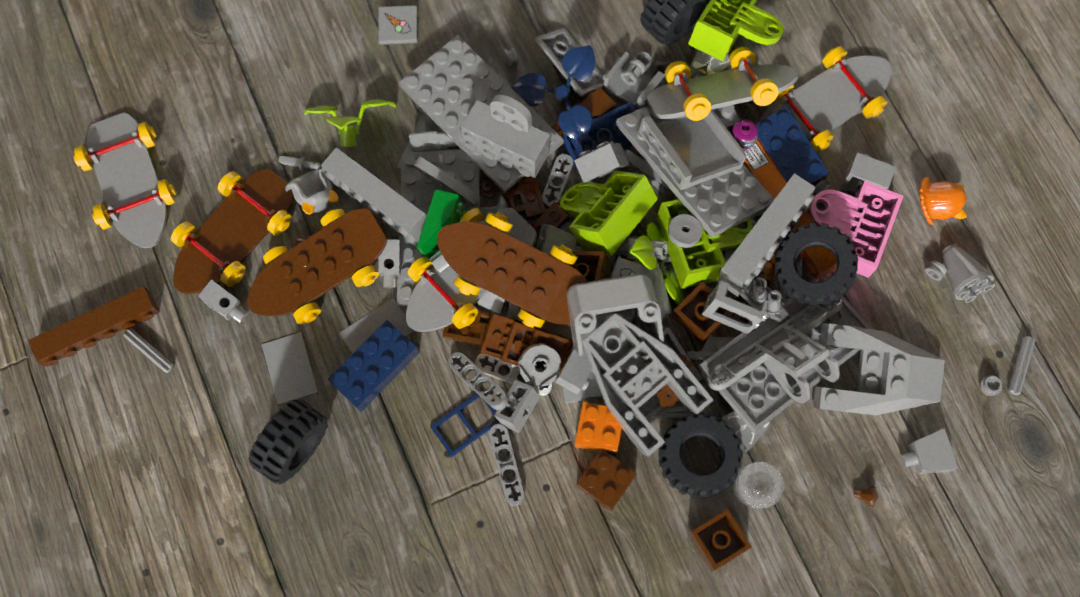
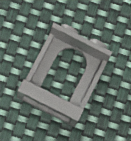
M720 281L708 296L702 315L746 334H749L754 328L757 329L760 322H764L769 310L766 309L768 301L765 300L757 309H754L726 297L725 294L729 284ZM718 307H722L748 318L749 323L743 324L715 311Z

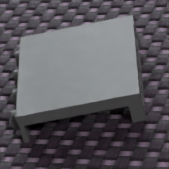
M710 110L709 114L699 121L690 120L685 115L654 122L650 116L642 119L639 133L680 190L741 169L747 156L744 149L739 146L733 135L729 133L713 110Z

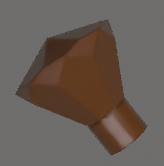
M873 486L864 490L855 489L854 498H859L870 507H874L879 498L877 488Z

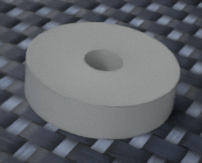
M688 214L674 217L668 228L670 240L675 245L683 248L696 245L702 235L701 223L698 219Z

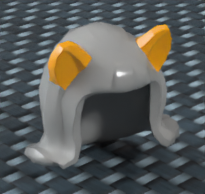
M323 168L303 174L291 180L285 187L286 192L290 189L293 191L295 200L308 215L313 212H322L329 206L330 202L339 201L337 193L332 189L330 180L324 175L326 171Z

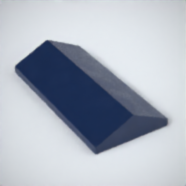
M632 101L592 119V125L585 141L573 139L565 133L560 134L564 140L563 144L566 153L572 157L576 171L578 168L574 160L580 158L579 154L587 150H597V145L613 141V143H620L623 149L632 145L616 125L618 118L635 111Z

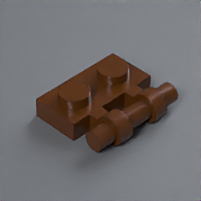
M534 177L519 180L516 183L518 189L512 190L510 188L503 194L509 208H513L519 214L525 213L527 220L540 217L546 211L537 180ZM520 197L522 205L517 206L515 198Z
M476 307L478 313L472 324L458 329L452 323L444 327L443 338L481 345L487 324L480 323V320H489L490 312Z

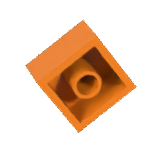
M583 402L575 440L576 448L596 452L603 449L611 455L617 454L622 427L607 406Z

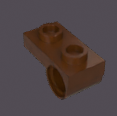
M555 201L532 224L537 233V241L542 224H549L560 228L565 222L570 220V215Z

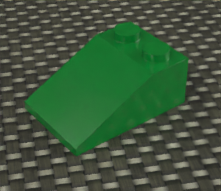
M435 189L417 244V248L423 257L426 256L430 259L440 251L437 243L439 231L449 224L460 222L462 216L468 211L459 195Z

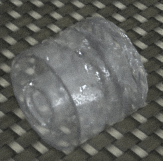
M754 462L742 466L737 474L738 476L732 482V492L735 499L747 508L760 509L770 507L781 498L784 491V481L781 473L773 465L766 462ZM756 481L759 482V485H760L759 490H757V489L755 488V482H756Z

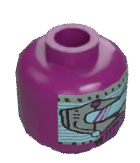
M744 119L734 124L731 134L739 146L745 150L753 147L756 143L758 129L754 122Z

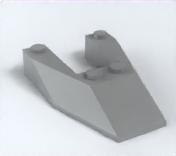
M616 313L582 340L606 406L643 455L650 456L665 442L638 408L664 385L667 384L690 413L698 414L713 401L711 396L671 348Z
M822 324L821 345L861 350L856 392L815 387L813 408L880 415L940 402L945 360L884 331L837 324Z

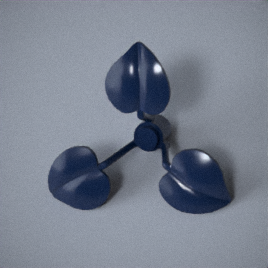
M590 45L572 48L563 56V69L570 74L566 84H560L556 89L544 88L546 79L542 75L528 73L517 79L511 87L531 107L538 106L544 101V92L555 93L558 99L565 101L568 110L562 112L558 117L561 130L569 137L585 141L588 137L592 125V116L590 111L581 105L570 108L568 99L571 96V89L569 86L573 76L578 81H585L592 75L595 67V54Z

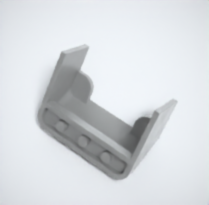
M635 274L572 285L567 290L573 346L579 356L583 355L581 334L594 330L596 326L595 314L638 308L639 317L645 322H651L652 335L658 341L664 342L660 307L651 280L646 275Z

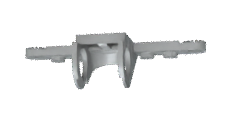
M839 299L832 305H809L722 364V367L712 371V374L710 373L708 376L710 388L713 390H723L764 363L792 399L798 403L807 402L810 399L808 381L800 376L815 368L824 379L835 382L839 379L840 373L838 361L830 356L829 349L804 334L838 312L843 306L842 299ZM792 357L802 362V364L795 368L787 363L786 360ZM824 359L830 367L831 374L824 372L818 365ZM785 373H788L797 381L802 394H798L791 388L786 380ZM719 378H722V379H723V380H721V382L719 381V383H718V381L715 382L716 379H719Z

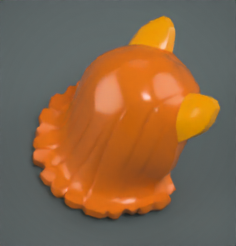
M923 178L920 182L919 198L923 214L930 225L933 224V219L944 220L951 217L964 219L967 217L966 212L962 209L967 201L964 185L949 181L931 183L930 178Z

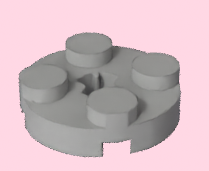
M544 343L531 345L523 351L518 359L519 372L527 383L536 386H547L553 383L559 376L560 356L552 347ZM538 360L545 361V364H543L545 367L542 370L539 368L535 369Z

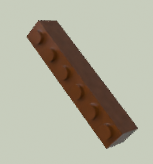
M142 286L33 337L28 342L36 362L43 366H52L64 357L74 356L77 354V351L83 348L95 346L102 339L114 337L121 330L133 328L138 322L152 319L155 314L159 313V310L151 292Z

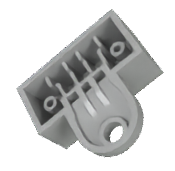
M496 95L490 106L476 100L461 126L463 143L468 149L472 151L477 150L488 159H496L507 168L513 167L526 177L536 178L550 153V134L533 127L532 116L529 110L517 100L505 95Z

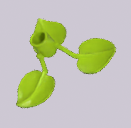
M381 99L361 102L362 105L358 117H337L336 110H338V107L328 105L308 108L304 111V115L308 113L332 114L333 117L326 118V121L338 128L341 147L357 146L356 134H359L364 110L369 107L387 104L396 108V103ZM357 122L355 129L353 125L348 124Z
M650 222L646 230L648 237H639L634 242L630 253L638 258L632 262L644 264L648 269L653 270L657 265V260L650 240L664 241L659 226L655 222ZM674 272L669 273V275L668 273H662L668 293L677 306H679L684 300V289H681Z

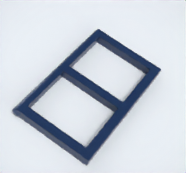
M477 393L430 426L448 451L450 457H453L488 432L492 426L500 423L498 420H495L480 432L476 433L461 413V410L480 397ZM483 399V401H484V402L486 403V405L489 407V409L491 410V412L495 415V413H496L497 411H496L495 409H493V408ZM457 414L473 437L452 451L437 430V427Z

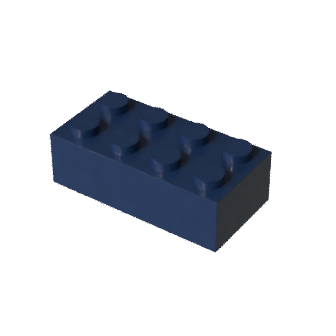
M787 106L755 124L758 129L757 140L787 183L794 173L813 186L826 179L829 172Z
M386 320L327 380L362 412L419 354V351L409 339Z

